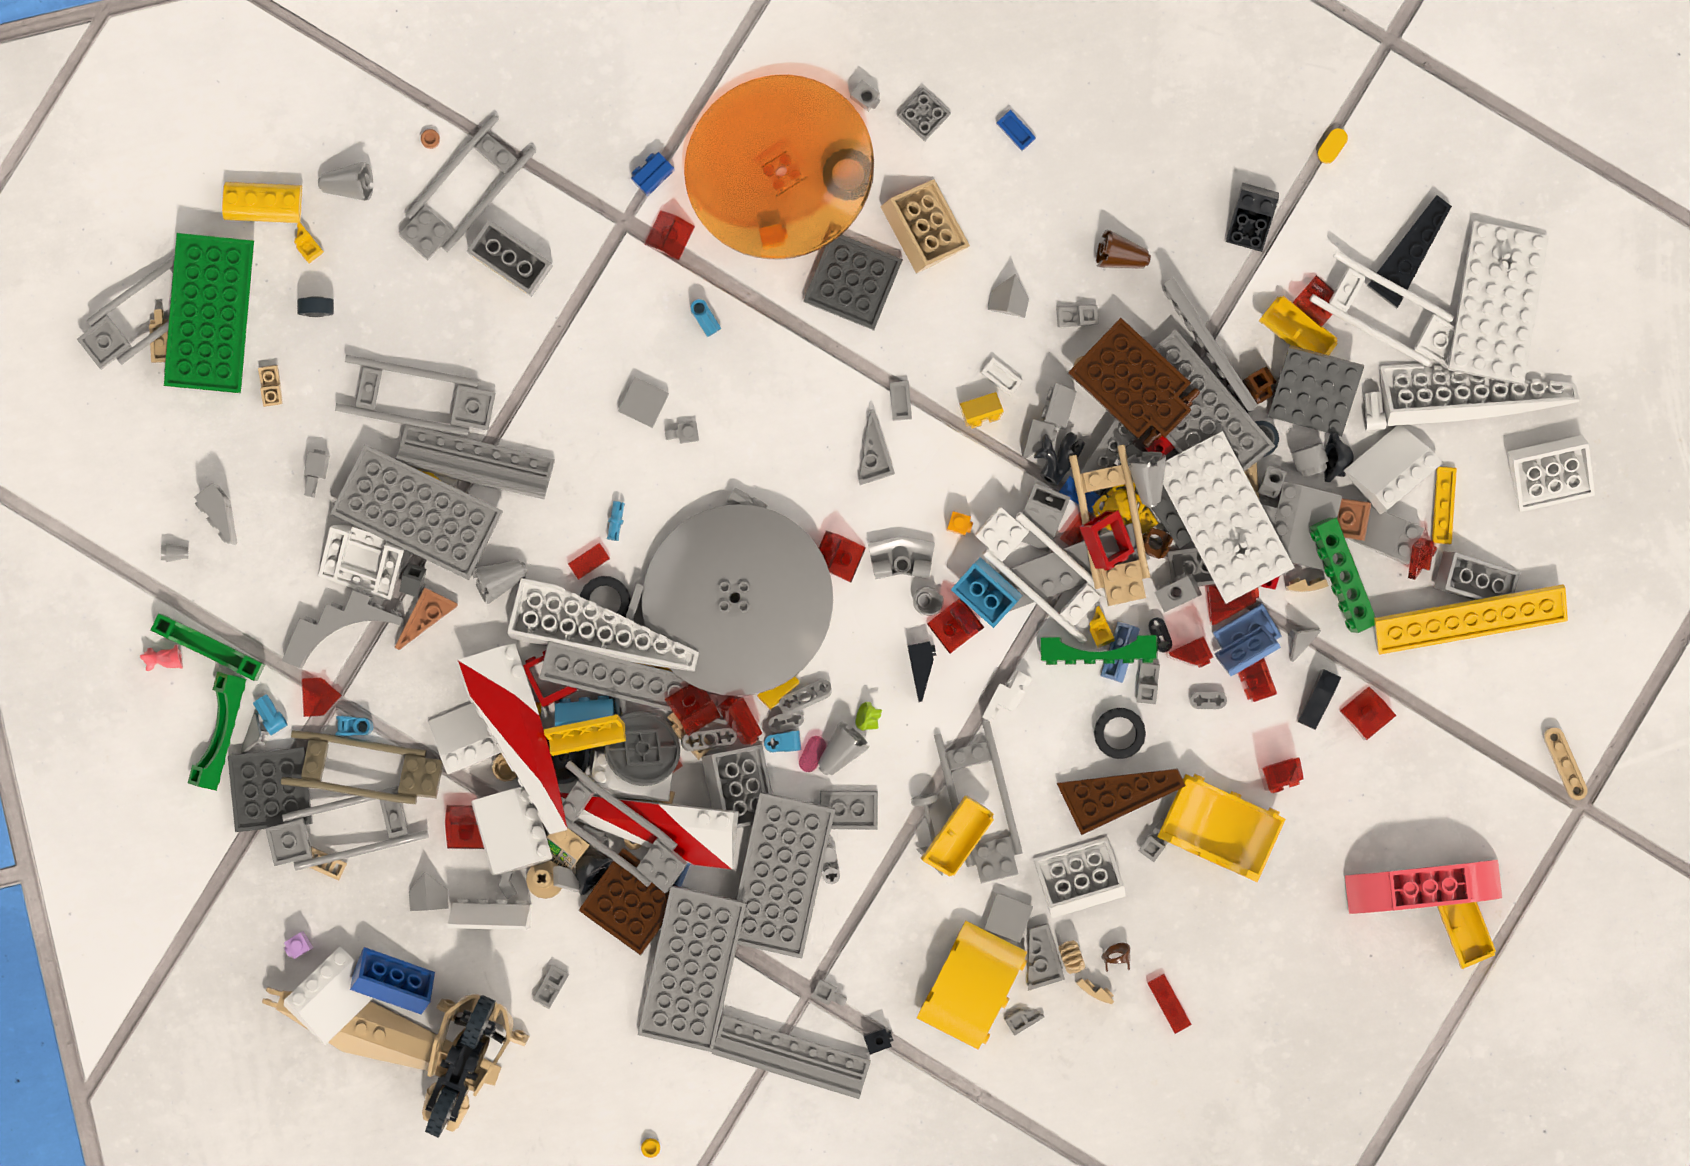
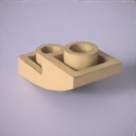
M278 365L259 367L263 407L283 404Z
M1320 577L1309 581L1310 586L1307 585L1305 579L1300 581V578L1289 581V586L1285 588L1286 591L1309 592L1328 587L1329 585L1326 579L1321 581Z
M1080 978L1076 982L1081 989L1092 997L1105 1003H1114L1112 1000L1114 995L1107 988L1103 990L1099 987L1094 992L1092 989L1095 986L1088 979L1084 981Z

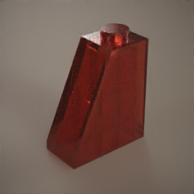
M1217 586L1207 587L1210 626H1214L1256 603V599L1259 598L1258 587L1227 604L1224 602Z
M729 696L716 707L730 728L737 734V738L742 744L752 745L759 740L762 731L743 697Z

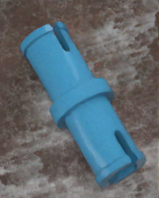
M613 501L611 518L608 519L610 524L607 540L619 541L620 528L624 522L622 516L625 503Z

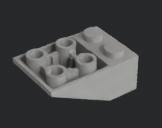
M212 483L194 497L197 500L195 505L201 512L209 516L206 518L213 528H218L220 531L218 535L224 543L236 545L237 538L231 501L220 486Z
M1035 483L1023 514L1053 540L1071 497ZM1031 531L1021 541L1046 552L1050 549Z

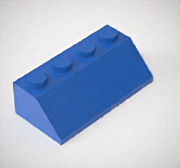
M364 947L352 975L350 990L422 1015L431 1002L435 972Z

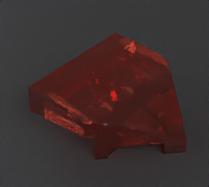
M1421 537L1413 544L1408 578L1416 580L1422 569L1430 571L1432 556L1436 554L1438 549L1434 546V541Z
M322 678L301 679L303 717L324 716L342 696Z

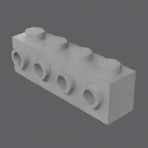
M1115 419L1080 474L1117 466L1114 464L1117 460L1115 455L1118 452L1117 446H1126L1128 441L1132 443L1136 437Z

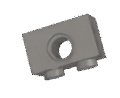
M1184 573L1175 577L1176 582L1170 584L1167 581L1158 586L1159 590L1155 591V595L1164 613L1202 595L1193 574L1187 576ZM1174 587L1181 589L1180 596L1174 594Z

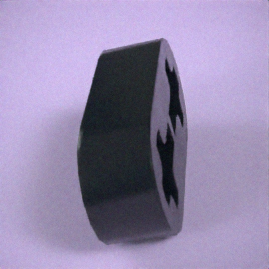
M1158 617L1151 619L1148 623L1150 635L1158 636V644L1161 643L1159 636H1162L1164 641L1169 642L1166 645L1167 649L1164 650L1163 647L1158 646V651L1162 653L1168 652L1172 648V640L1164 620ZM1153 621H1157V623L1162 624V626L1159 628L1161 634L1158 635L1157 630L1152 629L1151 626L1154 625Z

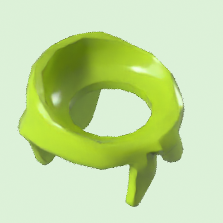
M871 702L862 703L856 715V727L862 731L878 729V720L881 717L882 709H875Z

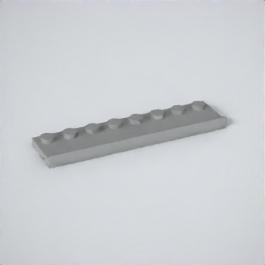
M1172 277L1164 283L1163 287L1165 289L1163 292L1169 300H1173L1175 311L1179 316L1183 315L1186 320L1184 322L1185 326L1190 332L1193 330L1197 336L1195 341L1200 348L1204 347L1207 352L1205 354L1211 364L1214 362L1218 368L1216 370L1218 376L1221 379H1225L1228 383L1226 387L1232 396L1236 395L1239 400L1238 403L1247 413L1251 412L1258 406Z
M411 425L405 426L398 455L396 456V460L417 470L539 499H545L555 459Z
M1132 523L1125 525L1135 552L1130 554L1127 560L1117 562L1114 565L1139 560ZM1112 531L1099 535L1107 558L1120 551ZM1085 541L1063 548L1069 556L1092 575ZM1055 552L1009 568L1042 599L1087 583L1083 577ZM998 572L1023 595L1010 611L1034 603L1028 595L1002 572Z
M723 1015L714 1049L712 1050L713 1055L856 1099L860 1098L871 1060L726 1015Z

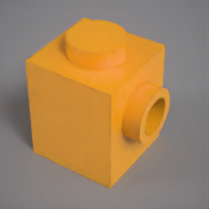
M953 511L947 531L965 536L966 532L970 533L973 522L970 521L971 516Z

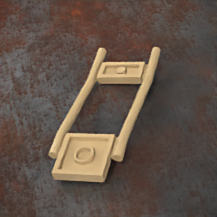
M1125 445L1117 446L1121 465L1080 474L1077 456H1069L1082 524L1090 521L1085 497L1086 492L1126 484L1139 560L1115 565L1114 568L1105 571L1104 569H1095L1088 551L1095 589L1104 588L1108 606L1146 598L1142 579L1150 578L1132 476L1127 464L1128 458Z

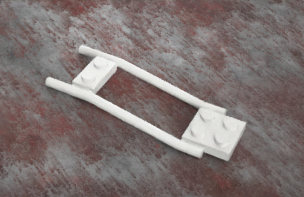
M1336 251L1333 257L1348 265L1349 268H1347L1332 295L1330 303L1314 294L1310 297L1309 301L1425 366H1428L1430 359H1433L1439 364L1448 367L1455 327L1450 322H1452L1454 316ZM1366 277L1434 313L1416 343L1414 350L1346 313Z
M999 506L975 533V536L988 547L982 555L1081 644H1084L1087 638L1074 625L1083 618L1099 600L1101 595L1106 598L1104 588L1095 589L1092 575L1023 513L1019 512L1014 519ZM1029 531L1087 581L1060 611V614L1002 563Z

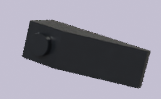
M930 641L907 646L918 703L923 702L934 661L933 656H937L935 645H931Z
M1325 669L1320 671L1298 723L1316 730L1341 679L1340 676Z

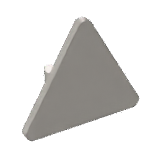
M1297 628L1295 631L1291 629L1288 636L1294 640L1290 658L1292 662L1300 656L1319 635L1321 630L1302 631Z
M257 713L253 714L241 749L243 754L257 743L265 745V742L261 741L262 735L269 734L261 730Z

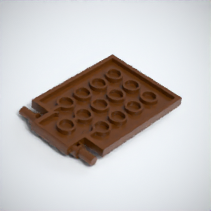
M1122 318L1068 372L1081 387L1137 439L1152 426L1151 434L1142 443L1146 448L1156 439L1159 440L1162 436L1166 438L1191 412L1190 406L1193 404L1192 401L1200 394V391L1194 388L1187 396L1180 399L1179 395L1191 382Z

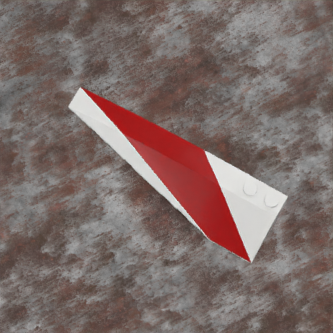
M560 792L562 804L569 795L568 792ZM592 796L577 818L579 822L651 848L655 840L658 839L657 836L601 796ZM617 798L676 842L678 845L674 851L686 862L698 866L733 869L739 811Z

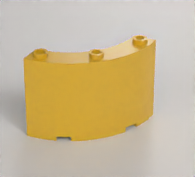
M1185 774L1183 780L1186 786L1178 790L1157 837L1258 882L1286 819L1279 816L1280 812L1269 807V810L1263 809L1241 799L1242 795L1231 791L1229 794L1204 782L1205 778L1194 774L1192 777Z
M965 920L950 950V954L937 976L934 986L921 1006L917 1019L979 1049L982 1043H987L990 1037L988 1032L1001 1007L1005 1009L1010 999L1007 995L1019 970L1023 971L1027 960H1025L1027 951Z

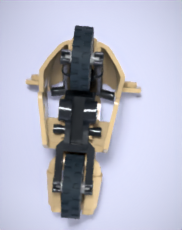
M467 995L462 997L457 1004L449 999H441L437 1005V1009L444 1012L445 1015L439 1032L434 1039L427 1076L432 1077L436 1075L439 1078L437 1082L427 1089L422 1110L423 1119L428 1121L425 1132L437 1138L440 1137L446 1123V1130L451 1132L459 1128L470 1107L467 1095L469 1090L474 1092L473 1096H477L509 1042L525 1046L530 1037L522 1030L512 1031L513 1019L507 1008L501 1004L497 1005L495 1000L484 995ZM463 1012L462 1017H457V1014ZM450 1021H454V1024L465 1026L466 1028L457 1035L449 1053L442 1049ZM496 1023L501 1024L505 1029V1037L496 1032ZM491 1037L500 1044L503 1043L487 1070L480 1067Z

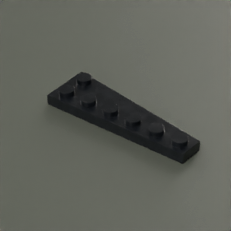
M1436 195L1378 270L1377 274L1408 290L1452 206ZM1372 279L1367 285L1368 288L1396 309L1404 298Z

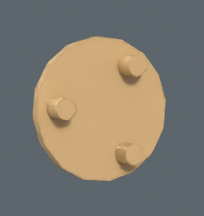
M547 861L543 864L531 866L527 873L526 882L533 895L538 898L547 899L559 894L562 888L553 885V867L559 865L552 861Z

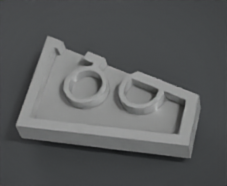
M1045 924L1029 929L1028 991L1065 980L1049 925Z

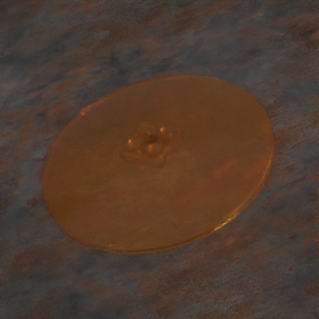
M764 76L752 79L729 90L718 98L703 114L690 137L684 166L685 185L690 203L698 219L724 245L755 258L774 260L796 258L827 246L841 236L856 220L868 199L872 187L875 162L871 137L860 114L835 89L803 76ZM779 168L787 169L786 174L783 176L776 174Z

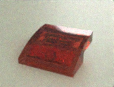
M1316 275L1292 303L1317 325L1322 327L1333 314L1309 301V299L1314 294L1330 303L1329 301L1335 291Z

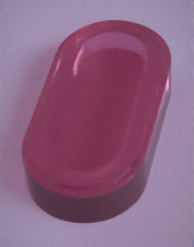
M813 736L808 740L799 759V766L804 772H813L817 768L818 762L826 749V742L822 737Z

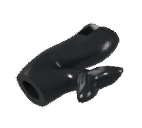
M1069 432L1063 438L1057 455L1047 434L1043 436L1042 448L1034 454V458H1046V464L1040 472V476L1052 485L1057 486L1070 470L1069 456L1076 455L1078 459L1085 446V442L1082 439L1076 441L1077 435L1073 432Z

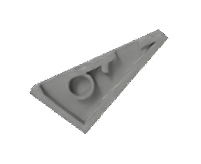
M875 410L869 414L859 485L895 474Z

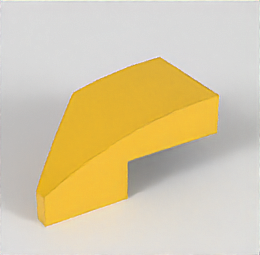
M298 223L297 237L294 243L297 250L310 264L324 251L305 227Z
M1097 606L1095 615L1089 624V631L1097 648L1114 642L1115 639L1100 606Z

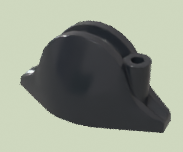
M1331 432L1325 448L1328 462H1326L1327 468L1324 471L1325 482H1331L1336 476L1345 477L1346 473L1344 470L1354 460L1352 449L1340 440L1337 433Z
M590 855L579 859L576 865L575 877L579 882L580 895H585L602 878L613 861L611 858L602 859L596 855Z

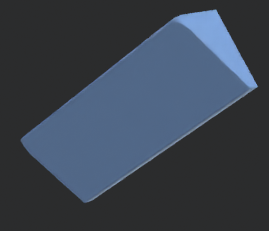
M1117 622L1113 635L1115 641L1111 642L1108 651L1119 649L1137 640L1140 629L1133 625ZM1115 660V664H1104L1101 677L1123 683L1129 664H1123V660Z

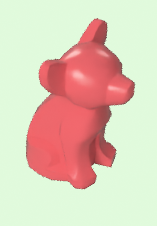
M174 645L172 649H162L158 652H155L153 648H148L144 654L140 655V658L146 664V671L152 670L156 664L166 668H183L182 655L178 645Z

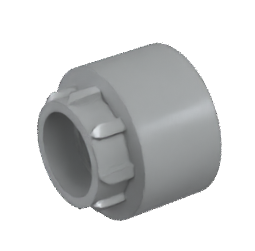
M1323 443L1307 446L1291 453L1296 470L1301 471L1303 477L1318 474L1327 468L1326 462H1328Z

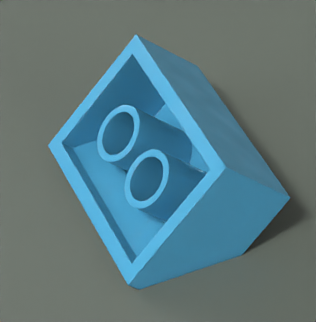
M981 557L951 589L993 628L1023 596Z
M606 695L598 696V700H590V697L578 698V702H571L570 698L559 699V703H555V726L615 715L614 699H609V696Z

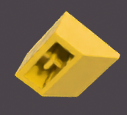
M996 392L959 404L966 427L970 426L971 429L982 426V422L989 420V423L998 421L1004 413Z

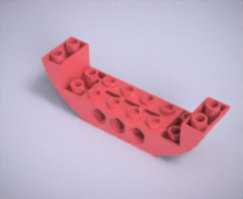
M1498 860L1345 875L1349 914L1453 905L1502 898Z

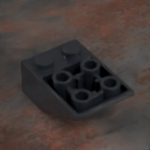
M1242 182L1226 242L1262 252L1279 200V192Z

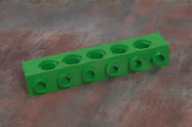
M1329 517L1309 526L1311 538L1318 547V556L1325 565V574L1332 583V592L1337 596L1339 601L1338 607L1345 616L1347 629L1352 633H1360L1375 626V614L1337 518ZM1328 536H1329L1330 539H1331V542H1330L1329 545H1327V543H1326V538H1327ZM1334 554L1338 557L1336 563L1333 561ZM1342 571L1344 572L1343 580L1340 579V573ZM1349 589L1351 590L1350 598L1347 597V591ZM1355 607L1358 608V614L1356 616L1354 615Z

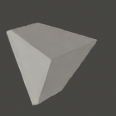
M1016 274L991 292L988 310L1025 318L1029 298Z
M424 872L409 891L410 911L448 909V889Z

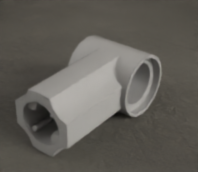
M737 488L733 490L727 500L731 505H753L766 509L768 507L762 501L748 496Z

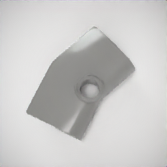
M901 536L868 544L875 580L900 574L929 579L935 547L934 542ZM899 560L907 563L906 570H899L897 568Z

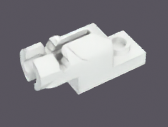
M1015 670L1012 677L1006 683L1008 684L1007 687L999 683L982 718L987 721L990 718L994 719L999 711L996 708L997 705L1009 711L1017 708L1025 694L1019 685L1028 687L1032 678Z

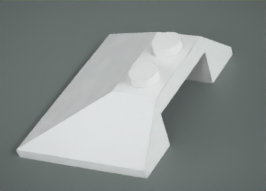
M353 524L331 525L318 577L357 590L360 588L370 592L369 594L391 601L404 549Z

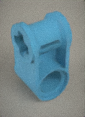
M336 716L338 731L335 735H368L373 731V722L368 718ZM362 721H365L368 725L367 730L364 732L359 729Z
M791 731L769 735L764 741L765 749L772 753L802 750L800 732ZM771 738H774V741L778 742V745L775 746V749H772V747L768 746L767 744L771 741Z

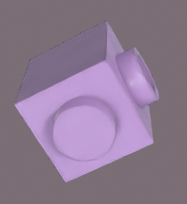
M304 931L284 942L286 954L289 957L292 956L293 959L313 949Z

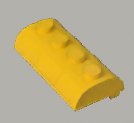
M224 183L222 202L224 220L300 223L302 185Z
M1284 295L1277 297L1259 319L1261 324L1292 346L1330 355L1338 344L1336 336Z
M965 795L926 852L922 855L921 860L949 877L955 876L993 822L994 813L976 800Z
M1477 902L1437 906L1461 969L1495 956L1496 950Z

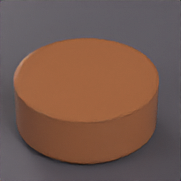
M427 129L421 134V143L427 149H434L440 143V136L435 130Z

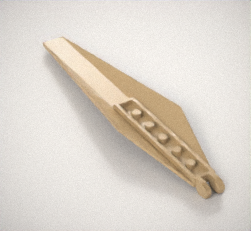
M267 987L266 991L269 994L280 996L278 1003L263 998L262 1003L275 1007L276 1010L305 1027L284 1006V1000L293 991H280ZM370 1001L328 1043L342 1052L428 1071L433 1043L437 1034ZM445 1039L442 1050L449 1053L453 1042ZM483 1058L480 1067L488 1070L492 1062ZM495 1065L485 1084L495 1086L501 1070L500 1066Z

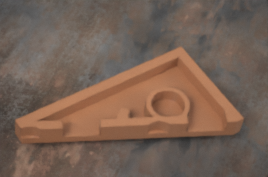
M424 588L395 648L398 650L402 649L455 609L458 604Z

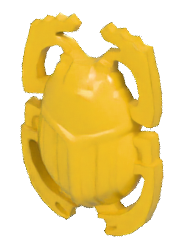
M1126 484L1112 487L1106 493L1109 496L1108 498L1106 495H1103L1095 502L1092 508L1096 517L1099 515L1098 512L1102 514L1107 510H1119L1124 524L1126 523L1124 518L1127 521L1132 519L1127 490L1125 488L1116 490V488L1126 486ZM1135 492L1136 503L1140 502L1138 514H1140L1145 505L1142 504L1139 495ZM1104 501L1103 510H1100L1099 505ZM1110 524L1104 527L1112 531Z

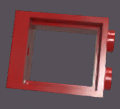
M1107 510L1079 527L1095 569L1110 570L1115 567L1114 564L1127 560L1128 556L1135 552L1119 510ZM1110 524L1120 551L1107 558L1097 532Z
M545 650L542 652L543 656L537 659L533 656L525 660L526 664L523 665L524 671L542 707H546L578 691V688L567 686L545 698L543 697L530 668L544 661Z

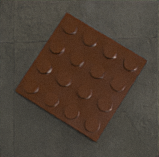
M624 847L618 854L636 868L642 861ZM613 861L578 911L641 956L662 927L670 890L664 893L653 882L646 887L633 874Z

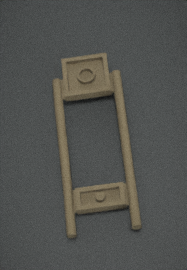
M295 730L291 732V738L307 739L309 741L301 774L302 778L282 777V785L323 789L415 805L417 803V796L437 799L443 763L442 760L425 758L426 750L399 747L331 734ZM332 742L406 755L398 795L322 782L329 747L328 743Z

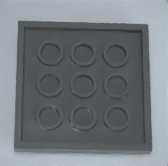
M832 231L803 302L875 330L903 259Z
M1289 345L1268 417L1326 433L1335 432L1338 436L1342 437L1364 365Z
M305 747L228 756L235 832L261 830L284 824L282 814L311 807L309 788L281 784L282 777L302 778L301 774L306 756ZM312 815L303 817L305 825L313 824Z

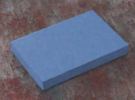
M1263 604L1258 605L1213 632L1222 649L1262 625L1267 628L1276 640L1282 637Z
M1262 625L1219 650L1214 655L1231 677L1281 647L1267 628Z

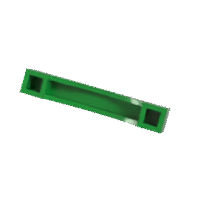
M158 613L150 631L189 648L253 681H258L266 665L164 614Z
M1138 635L1137 640L1124 647L1102 652L1083 651L1062 643L1060 637L1041 638V661L1046 662V665H1057V662L1065 661V665H1076V661H1084V664L1091 665L1096 664V661H1103V664H1115V660H1123V664H1133L1134 660H1142V663H1153V660H1158L1157 635Z
M217 672L212 689L216 691L218 703L215 731L210 745L201 760L196 765H192L188 784L217 791L247 679Z

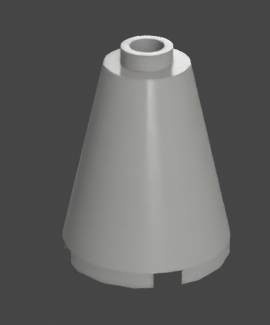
M366 162L323 173L318 179V187L323 193L364 201L369 200L373 193V189H370V183H373L372 170Z
M1143 452L1142 456L1137 458L1136 454L1130 456L1127 459V464L1142 504L1146 505V507L1157 506V503L1161 502L1166 456H1162L1160 452Z
M519 560L476 567L472 576L473 579L477 578L476 587L483 601L489 604L519 583L521 578L524 579L527 568L524 562L520 563Z
M840 722L818 762L819 770L825 775L835 774L870 747L866 745L868 742L854 728L851 730L847 729L846 726L848 724Z

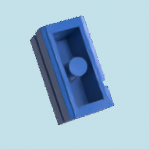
M659 152L650 154L645 160L647 163L642 168L638 166L631 173L633 175L631 180L647 197L675 171L674 167Z

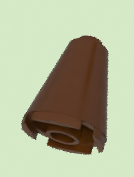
M1111 230L1104 231L1102 237L1105 239L1102 243H1099L1096 253V263H1099L1096 265L1097 267L1144 269L1145 266L1149 265L1151 255H1149L1147 249Z

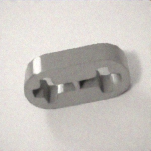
M1196 692L1190 697V704L1195 709H1221L1227 703V697L1222 692ZM1197 695H1200V698L1207 699V702H1202L1200 706H1197V703L1193 700L1197 698ZM1216 695H1219L1223 702L1217 706L1215 702H1210V699H1214Z
M800 711L795 712L797 716H801V719L798 720L799 723L795 724V722H787V719L793 717L792 714L786 715L783 713L776 715L769 720V728L772 732L780 733L799 727L804 722V716ZM774 719H778V721L785 720L786 724L781 725L779 730L776 727L772 728Z

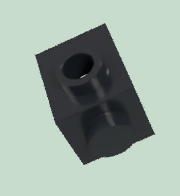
M885 1027L863 1035L870 1055L892 1047L891 1042L894 1041L891 1031H886Z

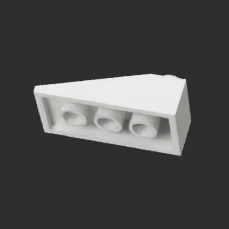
M595 751L591 779L614 797L669 802L673 772L667 779L655 785H633L619 778L611 770L604 752Z

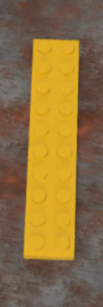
M1562 584L1374 618L1378 654L1568 621L1566 588Z

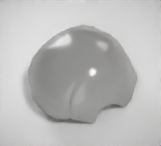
M923 587L917 590L913 596V606L921 615L932 616L939 613L943 608L944 598L935 588Z

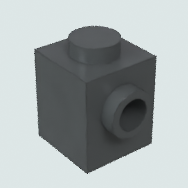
M408 563L402 575L399 592L418 597L424 585L427 569Z

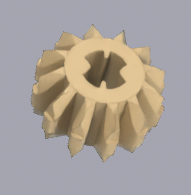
M1073 940L1059 945L1058 949L1063 964L1069 974L1078 973L1085 969V963L1077 942Z

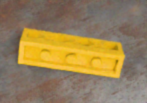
M618 714L544 729V735L549 740L552 756L626 741L625 723Z

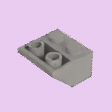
M1055 383L1054 387H1050L1046 400H1050L1049 405H1045L1041 416L1044 422L1065 430L1077 391Z

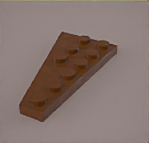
M1178 768L1059 782L1057 786L1080 834L1083 835L1185 787L1186 784Z

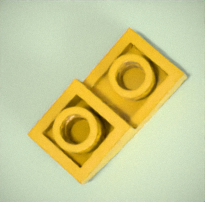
M793 677L774 689L759 693L757 697L771 710L779 703L783 696L799 685V680Z

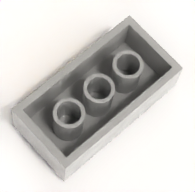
M489 220L467 250L470 256L530 297L533 296L553 267L551 262Z

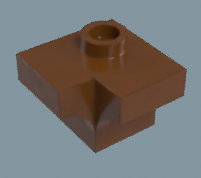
M1267 366L1242 380L1257 405L1274 395L1271 385L1275 384L1276 380Z

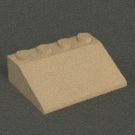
M934 179L892 197L880 206L916 274L970 246Z

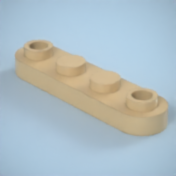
M1549 728L1544 733V741L1566 792L1571 799L1581 800L1586 797L1588 789L1562 730L1559 728ZM1551 734L1556 735L1555 741L1550 739ZM1575 787H1578L1580 790L1578 794H1575L1573 791Z

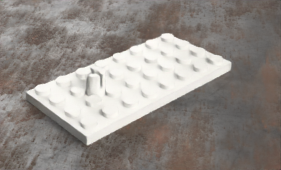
M1478 221L1473 222L1448 370L1520 385L1524 384L1549 236Z
M1223 431L1166 461L1163 485L1226 604L1295 568Z

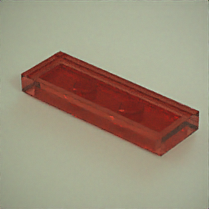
M1164 973L1147 982L1174 1034L1192 1025Z

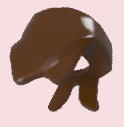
M1152 527L1143 535L1145 553L1157 559L1164 558L1167 555L1173 537L1163 530ZM1151 535H1158L1162 539L1160 549L1155 550L1150 547L1148 542Z
M1114 944L1102 954L1101 958L1104 960L1106 972H1108L1107 963H1127L1128 971L1130 970L1129 944ZM1113 953L1123 954L1117 958H1109V955Z

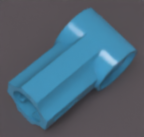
M697 299L691 304V314L695 317L707 337L721 329L705 301ZM702 304L705 310L703 313L698 314L694 311V306Z
M267 694L253 702V705L263 719L264 727L271 736L288 726L285 718L280 711H277Z

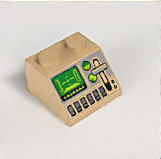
M568 827L566 831L547 836L552 859L549 861L571 870L591 846L590 843Z

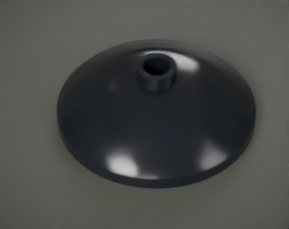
M546 737V740H547V743H548V747H549V750H550L549 740H548V738ZM590 749L567 753L568 758L566 760L563 759L564 754L551 755L558 784H568L578 779L566 767L569 761L573 762L583 772L586 771L590 760Z

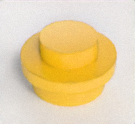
M648 1138L642 1143L641 1151L648 1158L656 1157L660 1152V1144L656 1139Z

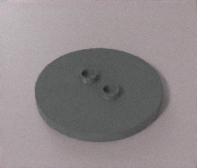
M637 711L621 716L620 718L625 723L626 741L604 745V755L611 770L622 780L638 786H651L667 779L675 770L680 758L679 739L671 725L658 715L649 712Z

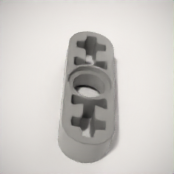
M821 679L783 696L779 701L781 712L790 715L828 698L832 693L830 682ZM820 687L826 688V692L820 690ZM803 693H808L811 695V698L808 701H802L800 696ZM785 702L791 704V708L785 706Z
M732 728L687 733L681 739V746L686 751L727 747L736 741L737 734ZM726 732L729 736H732L729 742H727V739H720V744H718V737H723ZM707 734L714 738V743L711 745L704 742V736ZM689 737L692 741L698 739L700 741L694 743L692 747H690V744H686Z

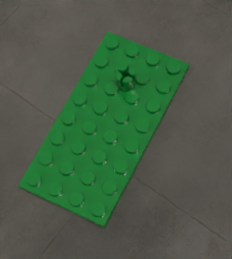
M184 233L176 234L163 386L241 393L254 240Z

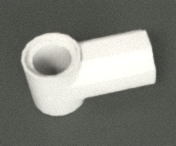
M1381 392L1365 393L1366 414L1364 415V424L1366 431L1386 429V416L1383 412Z

